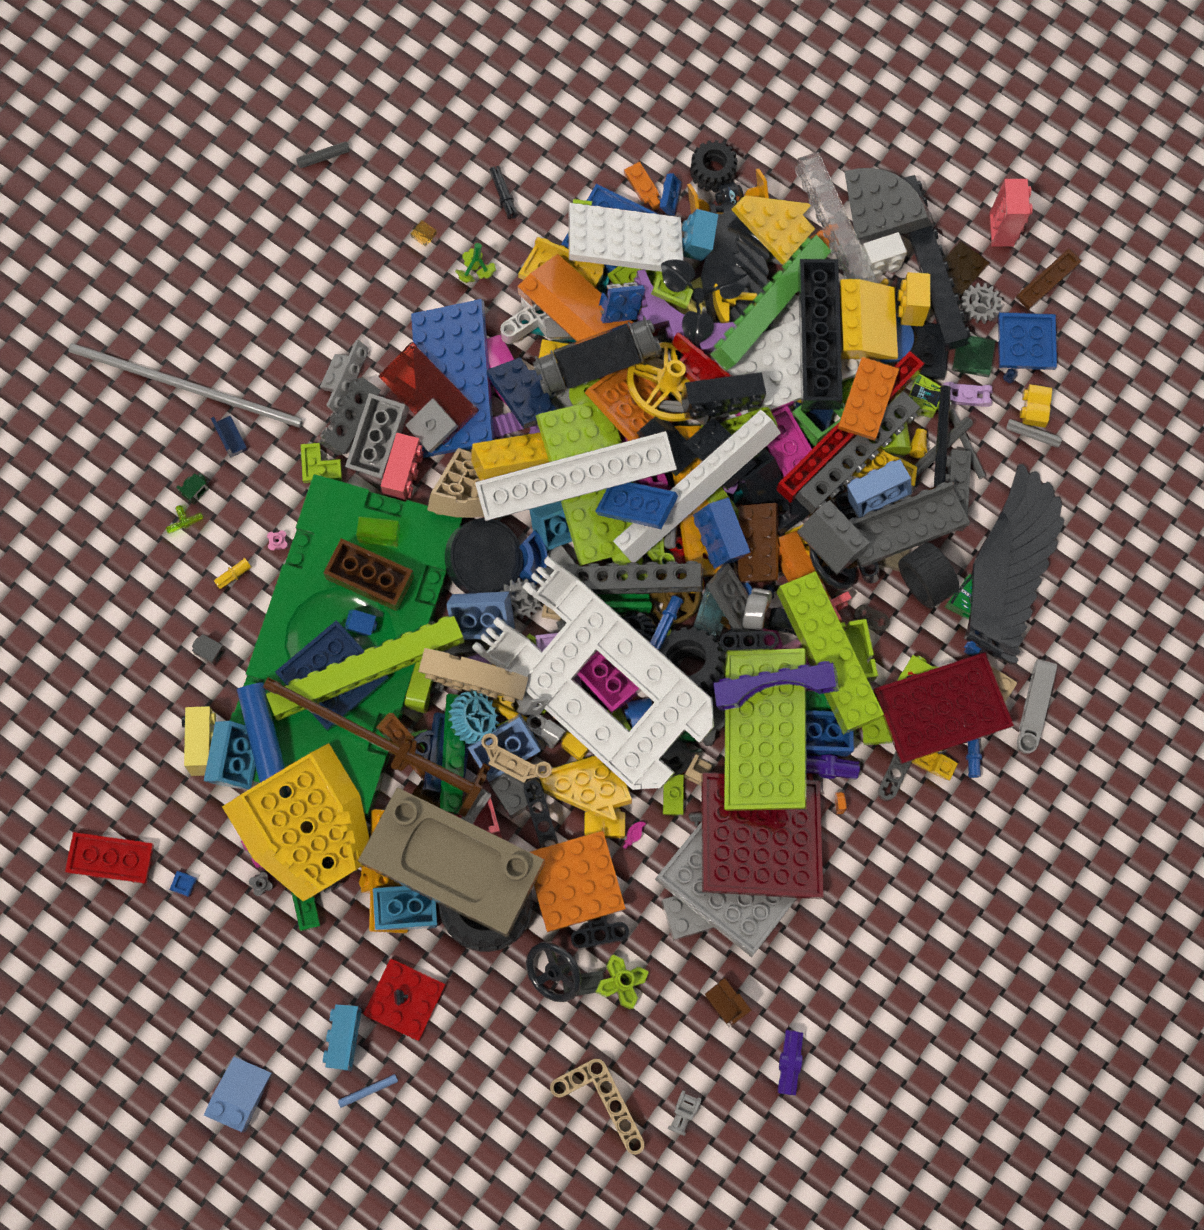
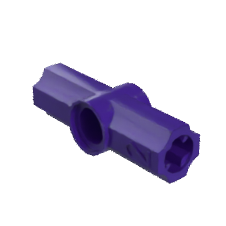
M806 754V773L818 774L819 777L834 779L836 777L858 779L860 771L859 762L838 759L837 756L833 755L814 756Z
M785 1030L783 1052H781L779 1060L780 1077L778 1093L796 1096L798 1074H800L802 1066V1032Z

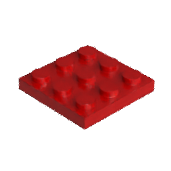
M390 958L363 1015L420 1041L446 984ZM396 989L403 990L404 995L408 994V998L404 999V1003L400 1006L396 1005L394 1000V991Z

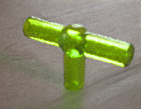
M178 505L175 510L180 521L167 526L166 531L170 534L182 528H188L191 524L203 520L204 517L200 512L187 518L183 506Z

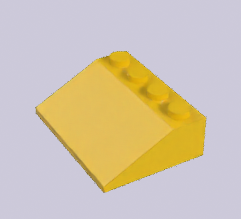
M840 279L841 359H861L862 357L868 359H898L894 287L861 279Z

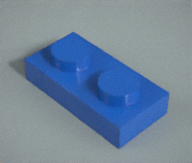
M673 173L666 175V180L663 184V194L660 199V208L668 216L675 215L682 183Z

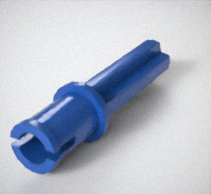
M671 596V600L666 610H663L662 619L650 641L658 650H660L673 621L677 619V612L683 603V600L677 596Z

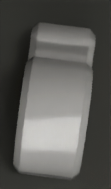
M759 588L752 589L744 612L743 627L745 629L763 630L765 613L771 604V591Z

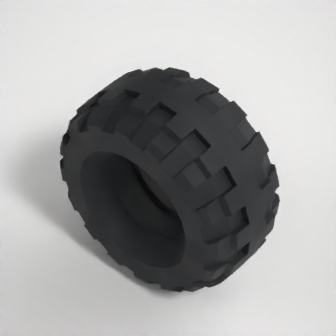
M532 891L508 938L439 904L440 917L447 932L462 946L479 952L501 950L517 941L527 929L533 912Z

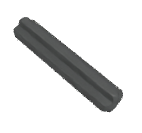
M347 141L300 156L296 158L299 168H303L350 151Z

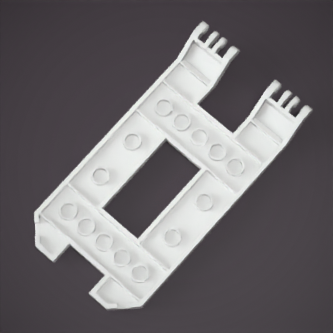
M547 556L544 563L551 567L554 572L549 575L545 569L538 567L536 569L537 572L547 580L544 581L537 574L533 573L531 578L542 585L539 590H536L529 582H526L522 587L530 595L557 613L567 622L566 625L542 652L527 637L507 625L499 617H496L493 622L498 628L503 630V633L499 636L494 629L488 627L486 632L496 641L494 642L483 633L481 639L491 647L487 651L480 643L476 642L472 648L480 656L497 667L528 677L525 691L533 699L548 698L549 701L544 709L632 790L662 788L675 772L661 758L680 735L686 730L700 743L714 728L712 698L581 580ZM596 651H599L654 701L653 705L630 731L573 680Z

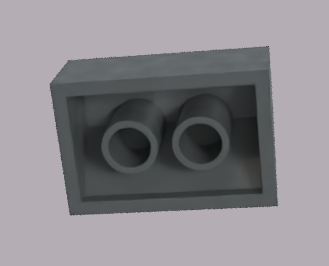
M830 500L815 511L797 532L836 574H839L863 555L870 543Z

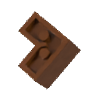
M725 978L705 993L706 998L728 1027L752 1011L741 995L736 994Z

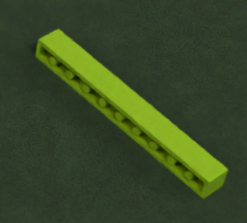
M445 616L433 625L426 624L416 632L404 633L397 640H387L378 648H368L363 654L349 656L342 663H332L325 670L320 672L313 671L307 675L308 677L301 680L299 678L294 679L285 687L319 704L421 661L424 648L443 652L464 643V638L455 617ZM272 692L266 694L277 721L305 710V708Z

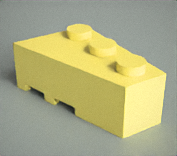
M210 706L185 707L184 766L191 776L205 775L216 722V713H213Z

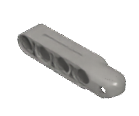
M1040 659L1036 660L1033 667L1019 727L1017 748L1024 754L1034 752L1039 745L1057 669V664Z

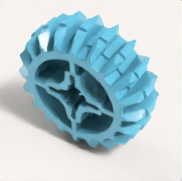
M468 691L457 696L450 705L452 709L449 713L452 717L449 721L453 723L451 728L456 730L454 735H460V741H465L466 744H473L480 741L485 734L491 733L496 729L495 726L499 724L496 718L499 715L495 714L494 710L497 707L492 706L493 700H488V696L476 691Z

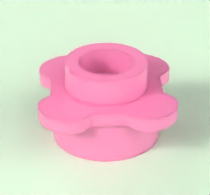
M283 530L278 533L269 532L267 534L269 539L268 548L272 551L275 549H285L287 547L285 540L286 532Z

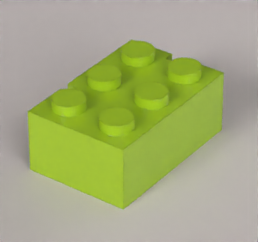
M867 620L850 621L847 626L845 622L841 623L843 630L846 627L844 632L868 682L875 681L878 673L875 659H871L874 654Z

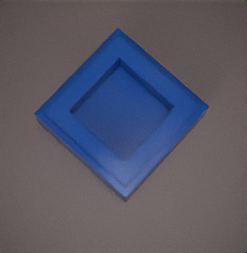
M177 871L169 890L190 897L197 878Z

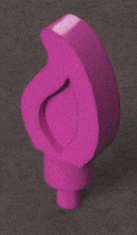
M637 822L629 828L623 848L626 849L641 839L642 827H645L646 823Z

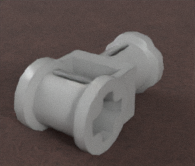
M682 1090L675 1106L674 1113L676 1115L668 1129L685 1136L687 1124L695 1116L702 1098L698 1097L696 1099L685 1094V1091Z

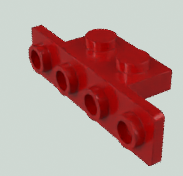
M679 332L675 335L671 344L684 355L679 361L685 365L686 371L684 376L690 382L732 376L723 370L717 362L705 355L701 349L692 344L685 336Z

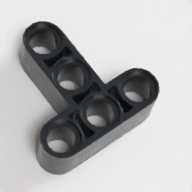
M603 916L599 921H587L589 928L574 931L571 935V944L575 949L583 950L623 942L629 935V928L623 922L607 924L606 916ZM617 927L625 929L626 934L623 937H617L614 934V930ZM603 931L606 938L603 941H597L594 938L595 932ZM576 935H583L586 941L583 945H577L574 942Z

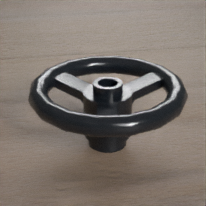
M809 546V556L812 565L819 577L827 585L837 590H847L854 585L856 567L842 570L840 573L848 576L846 582H838L830 577L835 572L822 559L819 560L817 553Z
M541 942L531 948L526 959V970L534 988L542 996L554 1002H567L574 999L580 991L582 977L579 966L573 956L563 947L552 942ZM545 950L549 963L545 966V972L537 977L534 959L539 952ZM571 971L573 979L568 975ZM549 979L555 982L561 980L571 990L565 994H556L548 990L543 983Z

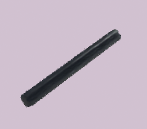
M948 385L940 387L934 487L945 482L951 387Z

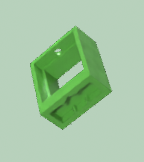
M842 402L840 410H834L840 419L823 432L805 415L810 410H801V406H799L792 412V415L803 434L816 446L840 422L846 403Z

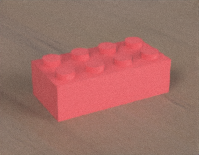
M1028 179L1004 180L989 212L992 247H1014L1016 241L1019 240L1020 233L1023 232L1024 225L1028 223V217L1032 215L1033 210L1032 203H1029L1031 186H1028Z

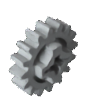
M977 283L975 288L970 285L968 290L964 291L960 300L962 302L960 308L965 309L964 315H970L969 321L974 318L975 323L982 320L983 324H985L987 319L992 321L994 316H998V310L1002 307L999 304L1002 298H997L999 292H993V286L987 288V283H984L983 287H980V284Z
M518 578L516 583L510 580V586L505 584L504 591H500L510 593L514 619L517 615L521 619L524 618V615L531 617L530 612L537 613L536 607H541L540 601L532 597L522 587L528 582V579L521 582L520 578ZM532 582L531 584L534 588L539 590V587L535 586V582Z

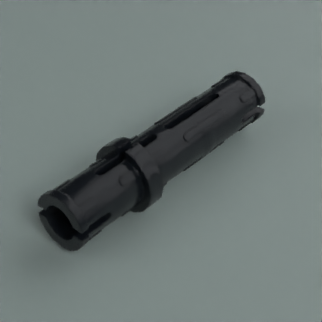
M494 166L489 169V173L500 197V205L504 207L507 219H511V215L514 219L518 216L514 205V197L510 195L500 166H496V169Z

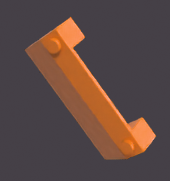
M559 254L531 272L517 286L518 294L531 306L536 304L575 341L588 338L625 323L627 324V322L634 323L631 320L603 323L600 311L604 309L601 305L599 306L602 293Z

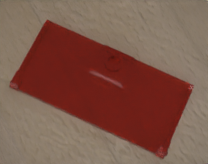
M410 342L378 376L409 407L414 415L432 398L437 401L458 425L442 442L443 445L479 411L414 342Z

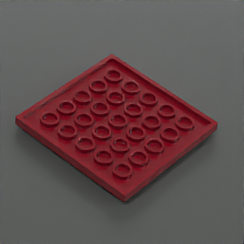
M702 773V892L822 899L823 866L820 781L806 780V809L726 811L725 774Z

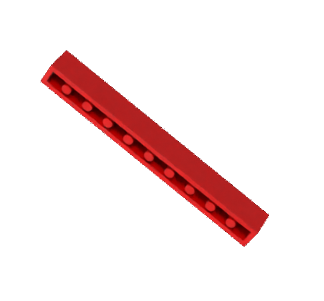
M911 351L894 366L899 371L887 406L911 383L924 366V363ZM838 423L778 483L777 491L792 503L796 499L795 497L798 492L857 436L856 434L838 429Z

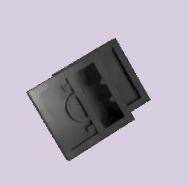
M712 418L684 444L702 463L732 435L717 420ZM751 459L722 486L728 491L757 465L756 462Z

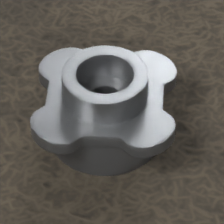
M261 872L259 876L249 879V884L253 886L256 896L270 891L273 887L272 883L267 879L268 874L265 872Z

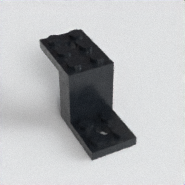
M763 448L752 458L757 465L738 481L747 505L778 504V534L781 536L807 517L810 512L797 499L790 503L777 491L778 483L783 477L776 458ZM783 510L787 511L784 514H779Z

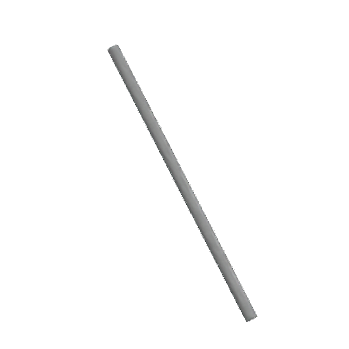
M73 343L69 346V352L298 428L303 423V419Z

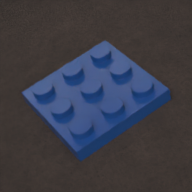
M999 312V368L1055 370L1057 368L1056 316L1054 314Z

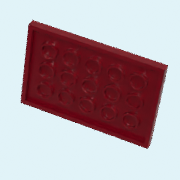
M985 652L873 689L875 697L884 713L883 718L901 764L1014 726Z

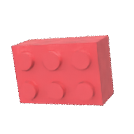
M396 433L381 483L383 496L404 502L412 497L413 487L411 486L413 480H417L419 472L417 465L418 462H422L424 454L419 438Z

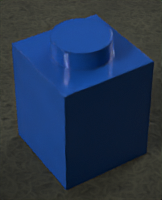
M349 610L344 629L364 636H370L371 632H375L377 626L376 616L357 610Z

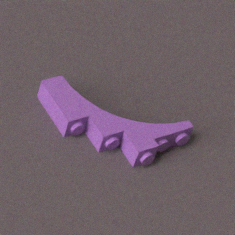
M645 269L637 271L634 282L637 285H643L645 288L641 306L644 308L640 310L638 321L643 320V316H645L646 320L650 319L654 330L666 327L665 333L667 338L671 339V342L678 332L685 336L682 330L684 314L671 307L665 300L651 295L653 285L650 283ZM733 322L714 323L711 335L696 347L701 349L705 355L712 353L715 349L713 345L720 338L724 339L725 336L723 334L731 326L734 327L735 324Z

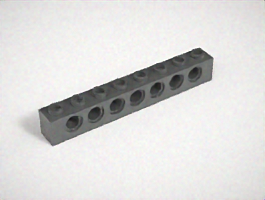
M903 391L886 407L875 439L876 444L871 443L868 438L857 435L798 492L795 498L811 514L826 504V500L829 497L833 499L841 491L839 487L842 484L846 486L854 478L851 475L855 471L860 473L866 466L865 462L868 459L872 461L880 453L878 449L881 446L885 448L892 441L890 438L892 435L896 434L898 436L905 428L903 425L907 421L911 423L918 416L916 412L920 406ZM894 413L899 414L901 419L896 418ZM881 426H886L889 431H884ZM855 451H860L863 456H858ZM842 463L848 464L850 469L844 468ZM829 476H834L837 482L832 481ZM816 488L822 489L824 494H819Z
M688 561L686 564L667 562L660 565L656 562H649L647 565L628 563L623 566H619L617 563H610L608 566L589 564L587 567L571 564L569 567H563L579 580L584 575L589 576L588 580L583 583L596 595L703 592V568L701 563L696 561ZM551 567L544 568L549 575L554 572ZM680 573L687 574L683 580L677 579V576ZM641 574L648 575L645 580H638ZM660 574H667L666 579H657ZM602 575H607L608 579L606 581H599ZM621 575H628L625 581L618 580Z

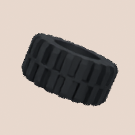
M684 627L680 631H671L670 635H666L659 651L674 665L679 660L689 656H697L706 660L700 671L688 677L712 698L711 695L715 694L714 683L726 677V659L717 638L714 635H709L708 631L704 629L699 631V628L695 627L691 629Z

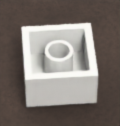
M899 232L864 243L858 260L866 279L871 277L878 278L883 273L898 271L902 266L907 251Z

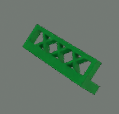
M597 594L619 615H626L627 612L633 613V611L649 615L652 608V602H649V594Z

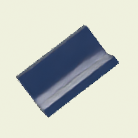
M231 415L217 422L214 417L211 418L230 458L248 450Z

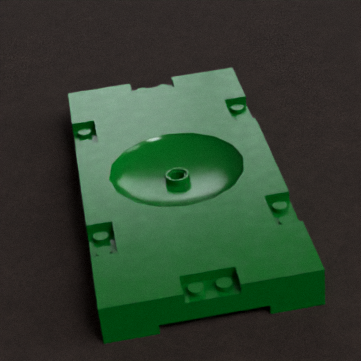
M314 474L295 527L296 533L286 562L281 568L245 674L247 677L243 686L261 682L265 683L268 677L286 686L275 671L336 620L344 628L349 610H357L376 616L377 626L375 632H371L370 636L347 631L364 651L371 647L378 648L387 640H397L404 633H413L420 630V627L426 624H432L448 574L445 566L446 544L452 533L464 524L463 517L438 515L435 512L428 511L427 505L409 500L404 502L372 493L366 488ZM340 539H344L413 570L414 579L398 611L326 580L323 573ZM416 663L388 674L389 680L345 716V718L385 738L376 727L388 713H393L401 722L405 709L406 694ZM238 700L230 721L245 725ZM270 706L285 768L329 743L360 794L365 817L371 819V811L374 810L390 752L338 725L327 731L307 709L277 721ZM256 766L252 785H257L260 783Z

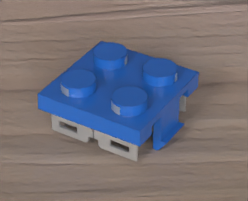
M636 282L624 283L623 286L620 284L607 285L608 298L602 293L599 306L601 305L604 309L600 311L602 314L601 321L603 323L637 319L645 291L644 286L637 285Z

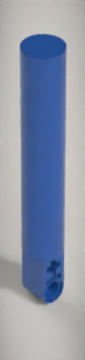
M264 682L236 689L260 783L285 768L266 690L262 688ZM283 786L280 789L281 797L288 798L291 796L289 786Z

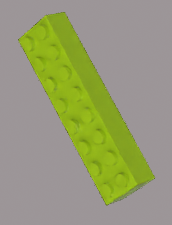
M816 571L781 585L776 593L802 648L806 650V656L810 665L817 666L819 662L829 661L836 667L839 691L824 693L843 735L879 720L884 713Z

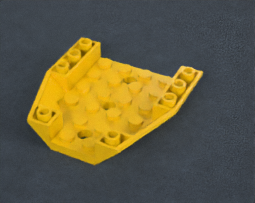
M329 743L222 806L253 860L302 901L314 896L363 866L358 860L369 841V834L361 797ZM283 786L291 788L292 794L290 797H281L280 789ZM309 821L312 823L313 830L310 833L302 832L301 824L303 822ZM328 856L334 860V865L330 869L322 866L323 858Z

